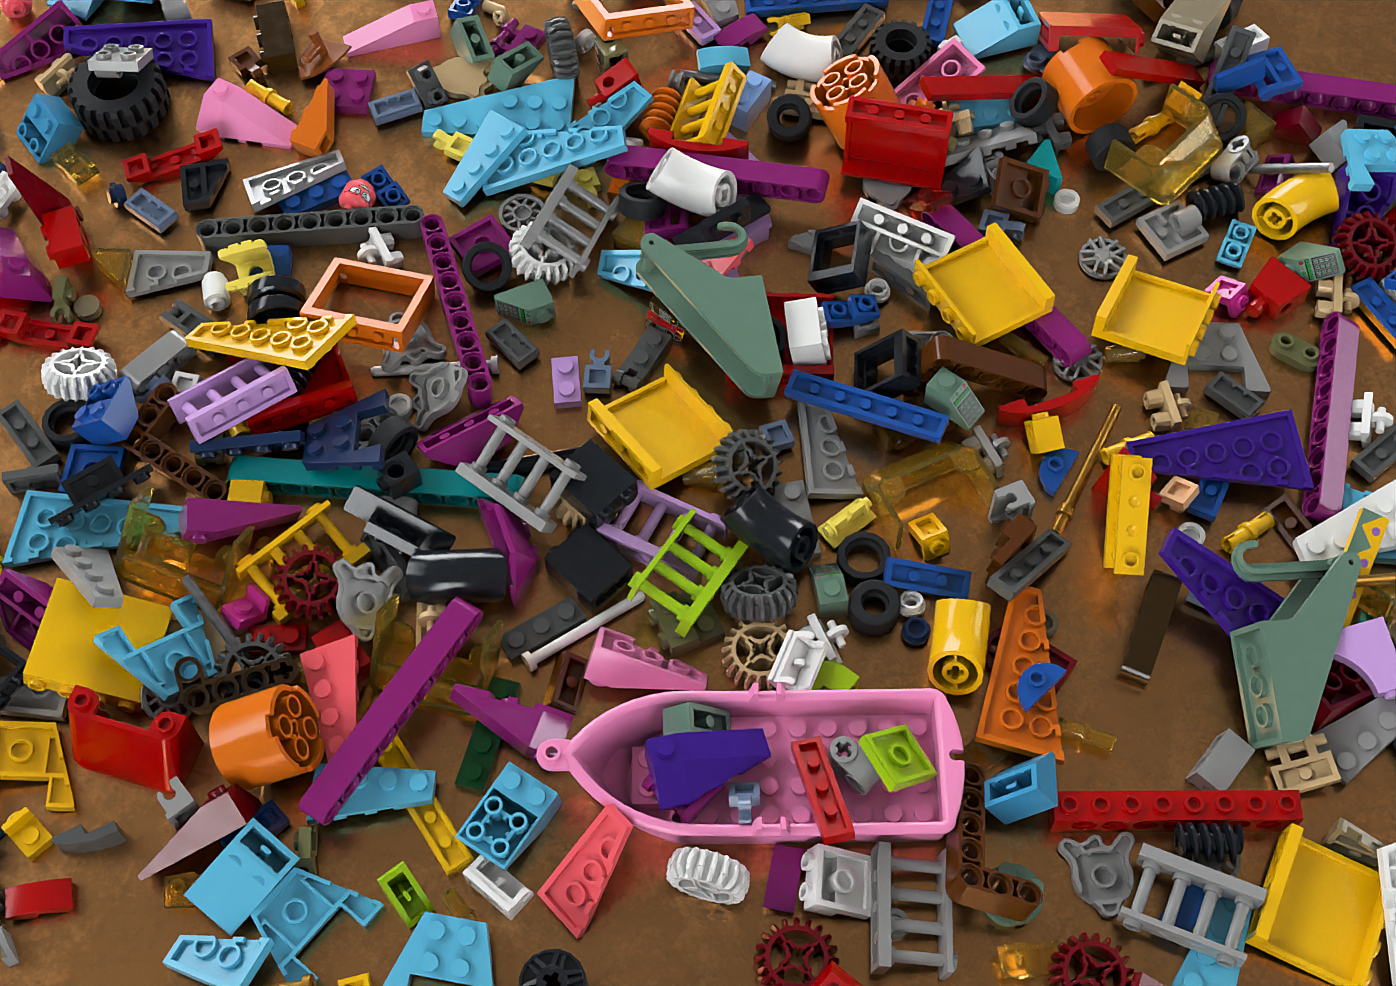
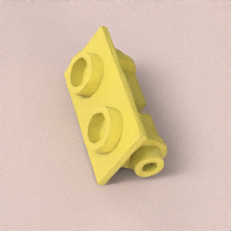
M867 497L863 499L857 498L817 528L818 533L836 549L847 536L860 531L877 518L870 510L872 506L871 501Z

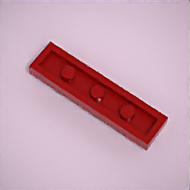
M821 736L791 741V752L823 844L829 845L854 840L855 830Z

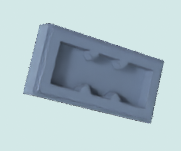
M414 88L368 102L376 126L423 111L422 104Z
M143 188L139 189L123 203L129 212L159 233H162L179 218L175 210Z

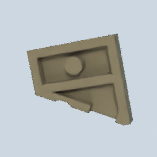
M1339 818L1323 836L1321 842L1322 846L1378 870L1376 849L1387 846L1343 818Z

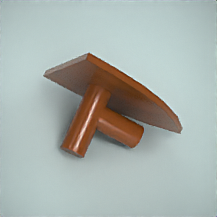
M311 29L308 35L312 42L302 54L299 62L298 71L301 80L314 77L334 66L352 48L351 45L321 39L317 29Z

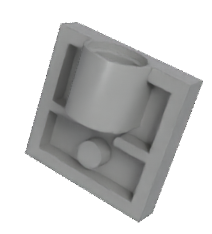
M106 44L87 61L89 71H94L96 77L121 78L123 72H139L154 58L153 49L144 48L140 44L130 45L128 48L119 47L118 44Z
M1180 199L1137 218L1135 224L1164 261L1207 242L1209 234L1201 225L1202 216L1199 209L1195 205L1186 207Z

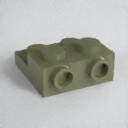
M674 590L667 593V595L683 606L685 604L691 606L694 602L690 599L691 595L687 592L678 594ZM654 599L650 600V609H647L649 620L652 626H658L661 632L658 634L660 644L663 650H669L672 658L725 638V631L711 601L687 635L682 637L675 632L680 623L676 619L677 615Z

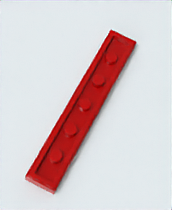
M1106 50L1099 56L1101 62L1112 76L1179 85L1183 81L1194 88H1200L1205 83L1192 64Z
M1042 75L921 77L918 84L928 101L1011 99L1015 90L1023 82L1033 77L1042 78ZM1042 93L1038 94L1033 99L1041 98Z

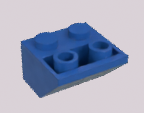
M123 376L101 384H95L87 394L89 398L85 405L76 412V421L71 429L93 445L104 446L127 439L139 418L130 379L127 376Z

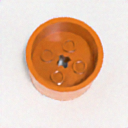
M1085 37L1079 39L1078 45L1068 49L1066 52L1063 53L1060 50L1048 62L1042 78L1057 90L1059 96L1057 107L1074 132L1080 134L1093 133L1103 125L1118 121L1132 107L1138 94L1137 86L1132 78L1112 76L1101 62L1099 56L1105 50L1114 52L1109 43L1102 37Z
M852 54L835 61L822 71L824 76L817 84L812 85L810 90L811 100L835 141L842 149L845 146L847 123L845 122V114L850 95L901 103L878 59L873 55L858 57L856 54Z
M280 684L217 707L210 721L209 741L214 761L226 781L231 785L236 783L245 790L250 791L316 769L324 755L325 740L320 739L316 719L320 718V714L313 700L298 685Z

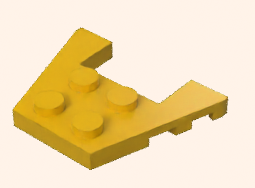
M0 721V780L49 781L46 810L75 812V802L56 722Z

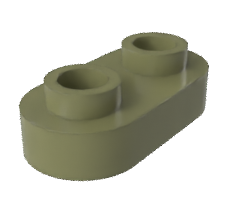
M1279 332L1272 337L1269 343V352L1273 357L1303 372L1317 370L1319 348L1287 332Z

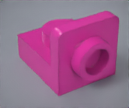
M1220 275L1204 292L1211 293L1215 283L1220 282L1217 293L1222 294L1219 303L1227 306L1229 317L1236 318L1250 303L1247 284Z
M255 583L248 585L246 597L222 605L221 615L238 631L266 620L270 597Z

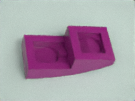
M752 13L733 22L713 38L719 46L741 47L746 42L751 46L769 29Z
M774 844L763 907L794 913L801 875V859L805 849Z

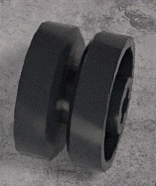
M270 275L256 279L249 285L247 290V304L249 306L247 320H255L257 324H267L268 319L300 317L299 312L307 301L304 285L294 278L282 275Z

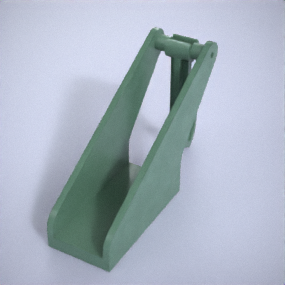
M719 222L717 225L719 231H732L737 234V238L734 240L673 245L654 233L645 234L640 242V260L636 264L637 275L746 396L757 399L775 397L783 375V368L762 275L731 278L700 261L703 259L733 257L741 254L748 244V235L745 229L734 222Z
M1249 540L1242 542L1234 548L1231 555V563L1236 574L1245 581L1299 580L1269 620L1260 621L1230 632L1248 742L1254 749H1266L1280 744L1297 742L1306 739L1310 735L1361 569V559L1353 551L1343 552L1339 556L1328 560L1249 564L1243 559V552L1258 547V541Z

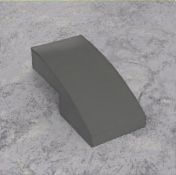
M115 821L91 832H88L80 824L52 837L53 843L63 853L72 854L95 852L127 841L123 830Z

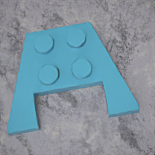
M1345 129L1340 138L1343 158L1347 159L1348 163L1345 171L1346 175L1350 176L1348 183L1349 191H1370L1375 183L1369 172L1396 173V137L1389 130Z
M190 594L173 601L169 607L183 627V629L137 650L119 625L97 634L93 640L95 645L164 701L180 695L174 674V667L179 659L186 656L195 657L205 666L209 680L213 679L218 673L214 669L215 660L209 639L206 640L202 614H199L197 603ZM187 666L184 671V677L186 679L193 678L197 674V666Z
M294 867L256 907L250 916L261 936L271 938L275 942L270 952L286 982L302 980L303 975L313 974L317 983L319 978L302 964L296 956L340 908L366 928L384 908V904Z
M424 912L383 986H410L413 974L471 986H495L493 982V963L488 923Z

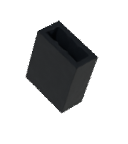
M591 439L568 457V459L581 466L579 471L587 477L585 481L571 477L560 496L597 529L604 523L611 522L624 505L628 506L636 499L638 494L637 479ZM557 467L549 473L551 488L562 472Z
M587 523L580 528L572 530L567 539L559 546L552 547L544 558L547 572L591 614L595 613L624 588L634 576L633 566Z

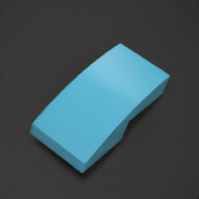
M714 46L701 48L696 52L698 70L700 72L721 74L724 65L731 61L745 73L751 67L748 48Z
M1232 219L1215 261L1241 269L1257 227Z

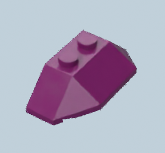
M511 395L503 401H498L436 431L426 437L425 440L416 443L417 448L426 458L458 467L460 462L472 464L473 461H477L497 428V425L487 419L489 414L499 417L501 414H505L516 421V427L524 406L514 395ZM506 433L495 453L510 443L512 438L510 434Z
M483 498L477 501L492 547H498L504 556L507 572V589L513 606H518L538 573L536 562L540 561L536 546H530L527 539L531 537L529 526L526 521L521 522L520 517L506 507Z
M3 569L0 575V618L6 632L31 650L53 587L46 582L16 571Z

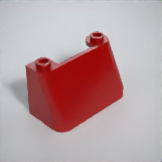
M75 685L67 704L73 758L80 767L165 793L176 792L173 791L169 782L175 776L185 786L204 745L203 740L187 716L174 712H163L154 718L148 730L109 719L110 715L107 711L98 709L100 701L95 691L87 687Z

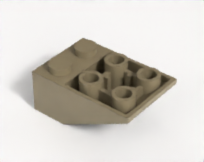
M1174 0L1160 18L1150 42L1161 52L1203 63L1231 0Z

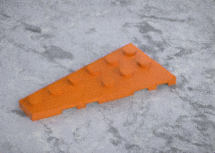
M1028 586L1011 602L1008 601L974 741L1033 758L1052 751L1055 754V763L1063 765L1065 758L1061 745V728L1058 723L1055 685L1027 713L1018 702L1017 683L1024 670L1034 664L1050 663V647L1045 627L1046 618L1042 590Z

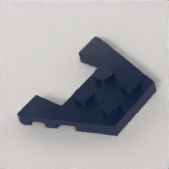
M381 390L308 425L302 460L306 470H338L339 466H350L352 470H362L363 466H372L373 470L383 469L385 451L381 444L362 449L358 448L361 421L389 412L390 396L387 390Z

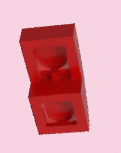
M72 878L44 880L5 889V921L38 918L39 914L71 912L73 909Z

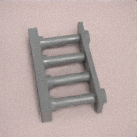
M569 164L520 245L529 250L535 241L538 244L541 242L575 264L568 275L573 279L578 271L582 273L585 271L591 261L588 255L608 220L612 222L619 211L616 206L618 205L619 196L617 195L612 203L608 205L576 183L577 180L574 179L578 168ZM564 192H572L604 213L601 220L598 221L566 200L567 196L564 195ZM561 208L594 230L590 238L558 218L554 209L560 210ZM545 225L548 227L552 225L584 246L585 248L581 255L546 233L547 230L543 227Z
M489 414L487 419L497 425L496 430L477 461H473L472 464L460 462L455 472L538 531L552 534L558 525L550 519V512L571 477L585 481L587 476L579 471L581 468L579 464L568 458L564 461L515 427L516 421L509 416L501 414L499 417ZM508 433L519 442L498 476L492 478L486 474V466L504 436ZM530 448L540 457L519 492L515 491L513 493L507 489L509 485L507 481L526 450ZM551 463L562 472L541 506L534 508L528 503L530 501L528 497L548 464Z
M878 841L870 851L871 974L883 975L895 962L938 966V980L944 981L954 973L958 963L957 953L953 952L952 900L948 897L945 889L946 848L936 857V861L895 857L894 853H891V842ZM895 869L936 874V891L895 887L894 884H891V872ZM894 900L937 904V922L895 918V915L891 914V903ZM894 931L937 935L938 953L898 950L895 946H891V934Z
M1143 843L1136 863L1142 865L1144 871L1132 907L1129 909L1122 906L1116 920L1123 922L1122 925L1131 931L1141 932L1143 930L1213 957L1221 966L1234 969L1235 966L1241 968L1248 954L1237 951L1247 915L1249 910L1253 908L1258 910L1264 902L1267 889ZM1160 873L1171 876L1174 881L1162 921L1143 914L1155 876ZM1191 884L1203 888L1205 893L1193 933L1174 926L1186 887ZM1222 896L1234 900L1236 904L1224 945L1205 938L1217 899Z

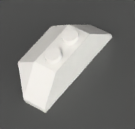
M861 197L850 221L861 220L872 233L870 254L877 249L883 254L889 255L896 263L910 269L912 272H914L916 259H919L923 265H926L948 255L956 238L955 235Z

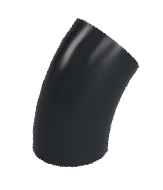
M760 484L754 485L743 493L720 517V520L751 549L792 573L800 572L808 564L816 549L818 541L816 524L793 513L770 495Z
M498 547L419 550L413 553L406 569L407 591L410 598L416 604L417 602L430 605L449 604L455 597H459L467 603L503 601L507 588L504 556Z

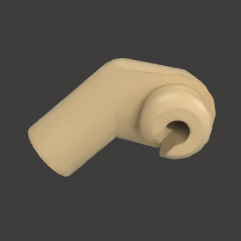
M484 0L482 11L493 14V21L496 25L503 26L508 22L509 16L505 6L490 0Z

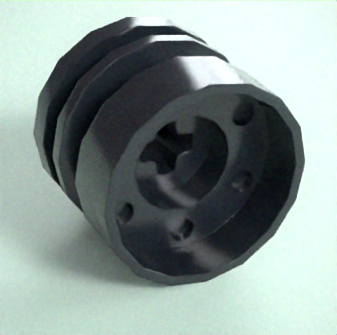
M546 949L533 955L524 964L519 976V986H547L548 982L554 984L556 980H558L559 986L589 985L580 961L571 953L560 949Z

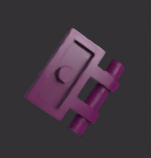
M512 18L502 26L501 33L498 37L493 38L490 45L495 56L497 53L504 54L526 41H529L539 50L545 42V32L527 24L521 30L516 29L519 21ZM509 38L513 40L510 45L506 44Z

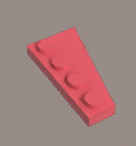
M355 634L299 654L311 699L320 714L317 723L321 738L325 740V753L328 762L360 722V718H358L359 690H357V674L359 673V661L357 660L358 636Z
M613 803L605 806L537 892V895L577 939L584 936L633 828V825Z

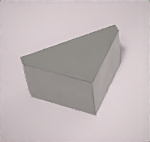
M1341 120L1308 145L1322 163L1334 164L1332 174H1336L1339 168L1347 164V159L1343 158L1340 138L1343 131L1348 129L1347 121Z

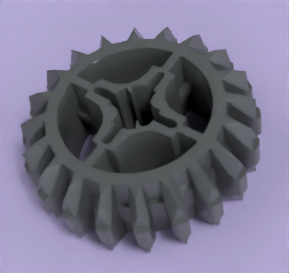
M565 16L551 17V19L546 20L544 23V35L554 79L566 80L575 77V80H578L580 70L570 23Z
M739 429L737 432L732 431L726 437H722L719 440L721 445L713 448L717 453L716 456H712L710 459L716 463V467H712L710 470L713 473H717V477L713 482L721 483L719 491L722 493L727 492V498L738 499L756 484H760L771 495L774 492L773 487L780 484L776 476H781L783 473L778 469V465H781L783 461L777 460L776 455H778L780 450L772 449L775 441H766L767 434H758L755 429ZM750 448H752L758 456H755L751 452ZM735 476H738V477L742 480L743 484L746 483L747 487H745L744 485H742V484L736 479Z
M755 564L751 567L744 565L743 569H734V573H730L723 581L720 600L725 612L730 613L733 618L739 617L740 621L750 620L751 623L754 621H761L763 623L766 620L774 622L775 618H785V614L792 613V609L796 607V601L798 600V586L793 574L788 573L786 569H779L776 565L773 567H769L767 564L763 566Z
M247 633L245 643H243L240 637H236L235 642L237 646L235 648L228 643L225 645V648L229 651L227 656L223 653L218 654V658L224 661V663L215 664L214 669L222 672V674L215 675L213 679L230 674L236 661L241 666V670L247 668L245 663L252 667L278 658H291L292 656L289 652L281 654L285 648L282 643L274 647L276 641L274 637L270 636L265 642L264 634L259 633L256 641H254L252 634ZM253 650L268 652L264 657L261 655L256 660H248L243 656L244 653ZM285 666L284 672L279 675H282L285 679H288L290 677L289 674H286V672L292 670L288 666ZM255 677L250 681V686H262L264 684V681L261 682ZM226 684L222 688L221 693L228 691L223 698H229L234 694L235 686L233 684Z

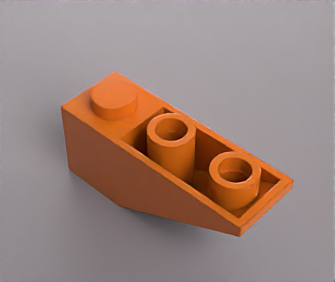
M326 78L315 89L313 99L309 106L304 109L302 118L297 127L292 130L290 142L297 152L312 158L328 153L334 142L335 91Z

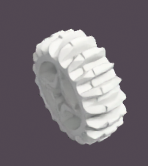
M531 221L528 226L522 225L519 231L516 230L513 234L512 240L509 243V255L512 267L517 268V275L524 274L525 281L528 279L536 281L543 278L546 286L549 282H552L554 285L559 280L564 282L575 264L541 242L538 244L534 241L529 250L520 245L533 222ZM545 225L543 227L547 230L546 233L578 254V247L575 246L573 239H570V237L552 225L549 227Z
M83 346L80 348L72 347L69 350L61 349L60 353H52V357L45 359V363L42 364L41 379L44 389H47L48 394L54 395L56 399L63 398L64 401L72 399L75 402L84 399L87 401L89 398L87 394L95 384H101L117 378V367L111 355L104 353L103 349L95 350L94 347L84 348Z
M698 847L678 848L672 853L666 867V879L673 887L678 888L680 892H685L689 896L718 904L725 903L730 905L740 903V901L744 900L750 885V872L743 864H739L737 860L730 859L728 855H722L708 849L703 850Z

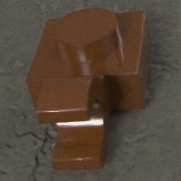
M249 46L228 57L230 64L242 78L249 74L252 80L260 85L267 83L262 76L263 71L260 69L263 66L262 61Z

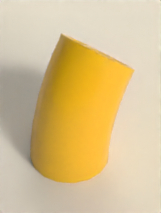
M1331 173L1298 174L1273 188L1257 201L1252 209V219L1255 227H1257L1261 234L1270 239L1278 241L1287 240L1306 224L1336 212L1339 209V197Z
M940 599L936 601L927 673L932 684L942 692L952 695H966L975 691L982 684L989 637L990 604L967 599Z

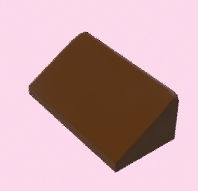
M1287 493L1263 509V511L1273 516L1276 528L1293 549L1292 542L1295 538L1313 528L1312 524Z
M567 650L557 655L543 705L569 714H577L586 682L584 674L588 664L587 659Z

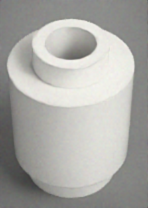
M212 271L205 274L201 283L204 305L213 311L224 310L231 303L230 292L225 286L228 280L221 272Z

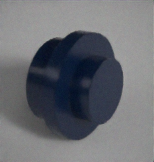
M110 183V189H106L108 201L110 204H114L116 208H120L127 201L125 189L122 184Z
M912 617L904 622L901 632L904 640L909 644L922 645L928 641L931 628L923 618Z

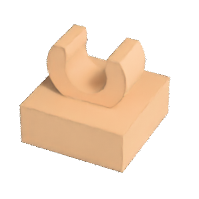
M1174 475L1159 493L1163 497L1161 502L1170 505L1171 510L1181 514L1200 493L1199 485Z

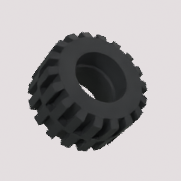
M891 20V23H883L882 27H877L875 33H872L869 56L873 55L878 59L891 85L893 83L901 84L930 58L932 45L928 32H924L925 29L922 26L918 27L915 22L908 23L907 20L900 22Z

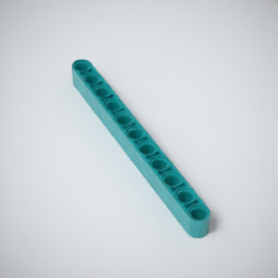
M235 456L232 458L226 485L230 487L231 480H262L265 482L268 491L278 495L348 499L355 485H359L379 496H390L388 492L383 494L376 483V479L379 478L377 470H373L372 466H363L362 470H352L350 466H339L338 470L307 471L302 460ZM419 468L423 485L403 495L413 498L418 504L479 508L477 500L483 498L503 506L455 472V470ZM499 473L486 474L493 478L494 476L497 477ZM512 474L507 481L509 484L507 489L513 493L515 491L519 492L526 478Z

